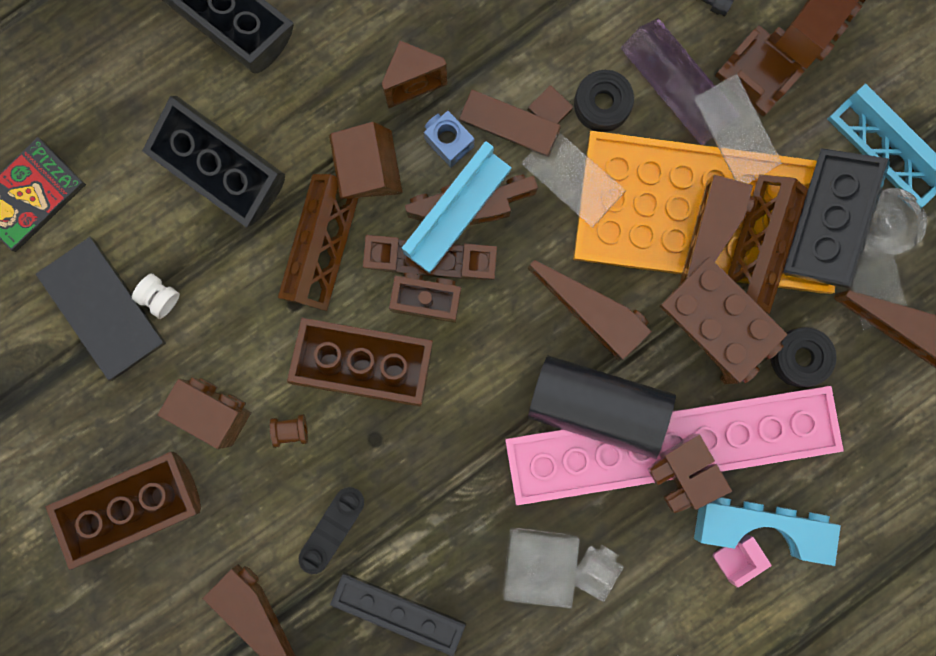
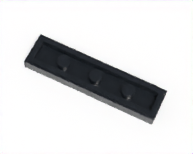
M345 572L342 574L330 606L450 656H454L466 626L465 622Z

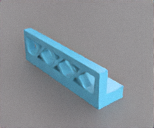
M866 83L827 118L863 155L876 157L882 155L883 158H889V155H899L904 160V172H894L888 167L886 178L917 209H921L936 195V153ZM851 107L859 115V126H848L839 116ZM866 132L877 133L882 138V149H871L866 144ZM912 178H922L931 188L920 197L912 189Z
M487 141L484 142L402 247L403 253L429 274L511 171L512 167L493 154L494 147Z

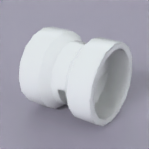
M151 273L144 277L137 285L132 294V299L141 306H148L150 313L161 319L175 306L180 293L172 287L163 286L161 279Z

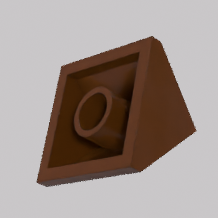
M399 41L381 83L388 108L447 85V64L445 59Z
M369 122L329 135L340 199L398 195L403 193L392 131L375 122Z

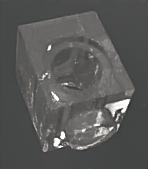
M590 545L571 578L573 584L604 602L624 568L617 561L619 555L604 545H601L599 550Z

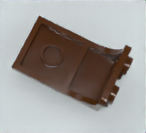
M710 257L695 269L659 305L718 365L724 374L720 378L724 384H738L742 381L744 383L749 382L760 371L757 365L765 357L768 360L773 358L783 348L784 345L781 341L788 335Z

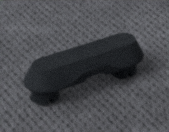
M346 487L340 490L299 554V565L304 572L318 574L326 568L364 507V497L358 489Z

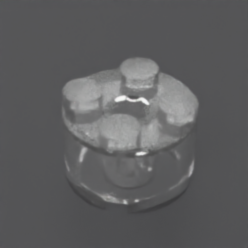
M887 188L881 191L863 250V256L875 260L888 259L909 251L923 239L927 228V216L924 209L921 210L916 202L918 199L913 194L899 188Z

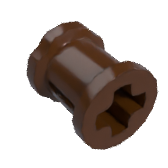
M304 414L298 415L297 419L278 421L277 418L270 419V437L274 448L280 447L281 443L300 441L301 444L308 443V427Z

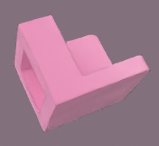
M748 534L741 538L735 549L722 547L713 553L714 559L728 581L736 587L742 586L772 566L754 537Z

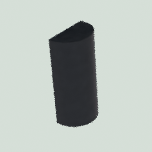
M162 0L252 73L262 72L277 59L287 45L293 31L294 23L265 0Z
M178 96L169 97L142 150L146 155L245 227L253 225L266 213L280 193L285 181V174Z
M547 355L534 391L528 419L657 459L670 423L676 394Z

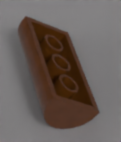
M301 318L287 382L292 385L421 407L428 377L433 340Z
M175 452L166 453L45 506L69 570L199 514L201 510L200 498L193 477L182 458Z

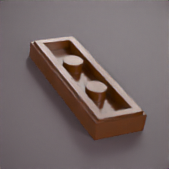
M471 90L459 117V120L463 123L546 157H549L561 129V125L475 90Z

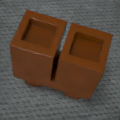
M692 433L681 440L682 442L660 453L661 459L648 468L651 477L657 485L673 478L678 488L663 496L673 513L686 510L689 507L697 510L732 492L718 465L713 464L715 460L700 434Z

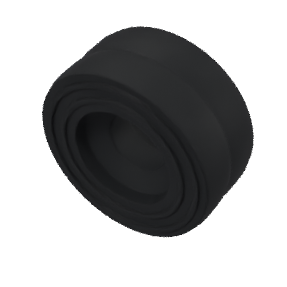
M606 69L587 75L579 84L574 98V110L579 121L588 129L597 132H609L620 127L627 120L634 105V92L629 81L620 73ZM600 93H606L612 98L613 105L608 109H601L596 105L595 97Z
M802 327L787 331L788 335L781 341L784 345L783 348L771 358L772 367L777 376L785 383L795 387H810L824 382L831 375L836 365V350L832 341L823 332L814 328ZM800 348L807 349L811 354V362L806 367L798 365L795 360V354Z

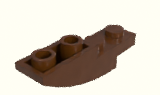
M522 174L506 181L507 185L498 187L469 225L493 222L510 217L511 209L509 203L536 195L538 186L534 176L525 178V175ZM451 184L441 188L440 194L429 197L426 193L411 198L410 204L405 205L408 218L423 221Z

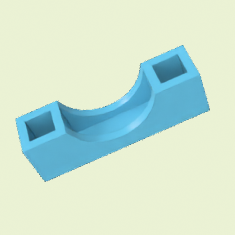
M724 497L698 509L694 539L700 543L735 549L741 538L748 532L761 527H772L779 531L787 541L791 556L803 561L835 566L841 525L829 522L830 516L809 512L808 518L796 516L797 510L776 507L775 513L763 511V504L747 501L743 502V507L730 505L731 499Z

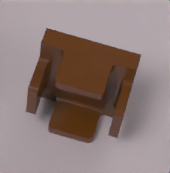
M758 25L735 50L728 61L716 73L715 77L764 117L799 79L806 68L775 46L785 32L782 28L778 27L772 34H769Z

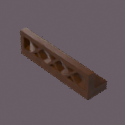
M312 175L278 295L279 299L300 303L323 311H327L358 201V198H347L346 204L339 208L335 198L338 184L337 178L334 175ZM335 218L339 229L337 235L330 239L327 226L328 222ZM327 249L330 262L326 268L321 269L318 258L320 253ZM316 281L319 282L322 288L319 301L307 298L311 284Z
M759 174L753 193L755 197L754 205L749 216L746 215L728 276L735 283L746 276L750 282L747 294L767 314H770L808 189L796 178ZM767 185L780 186L777 197L766 203L763 197ZM767 214L770 219L768 227L756 234L754 230L756 220ZM757 245L760 251L758 258L747 266L744 261L746 251Z

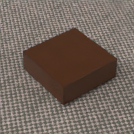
M550 85L528 107L527 111L559 124L573 110V106Z

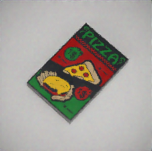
M39 137L0 173V240L14 252H17L86 186L69 166Z

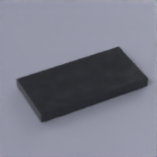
M821 148L783 273L785 275L852 289L890 164L889 158Z
M88 237L36 273V276L108 381L115 380L166 344L142 307L132 299V293L94 238Z

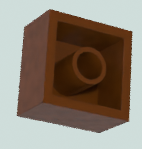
M191 377L190 380H177L158 416L214 448L221 449L233 446L252 412L244 408L246 402L231 394L227 396L221 393L220 395L215 392L218 387L203 378Z

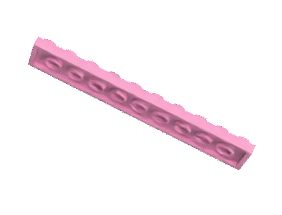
M825 386L673 411L660 453L671 449L692 433L700 434L715 460L713 464H717L721 472L843 452L832 387ZM566 430L505 439L516 505L655 483L648 468L661 459L660 455H658L657 459Z

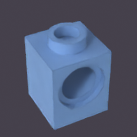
M449 111L445 112L442 116L436 114L425 125L427 129L424 131L425 141L450 168L474 148V137ZM444 131H451L456 135V139L448 144L441 142L438 137Z

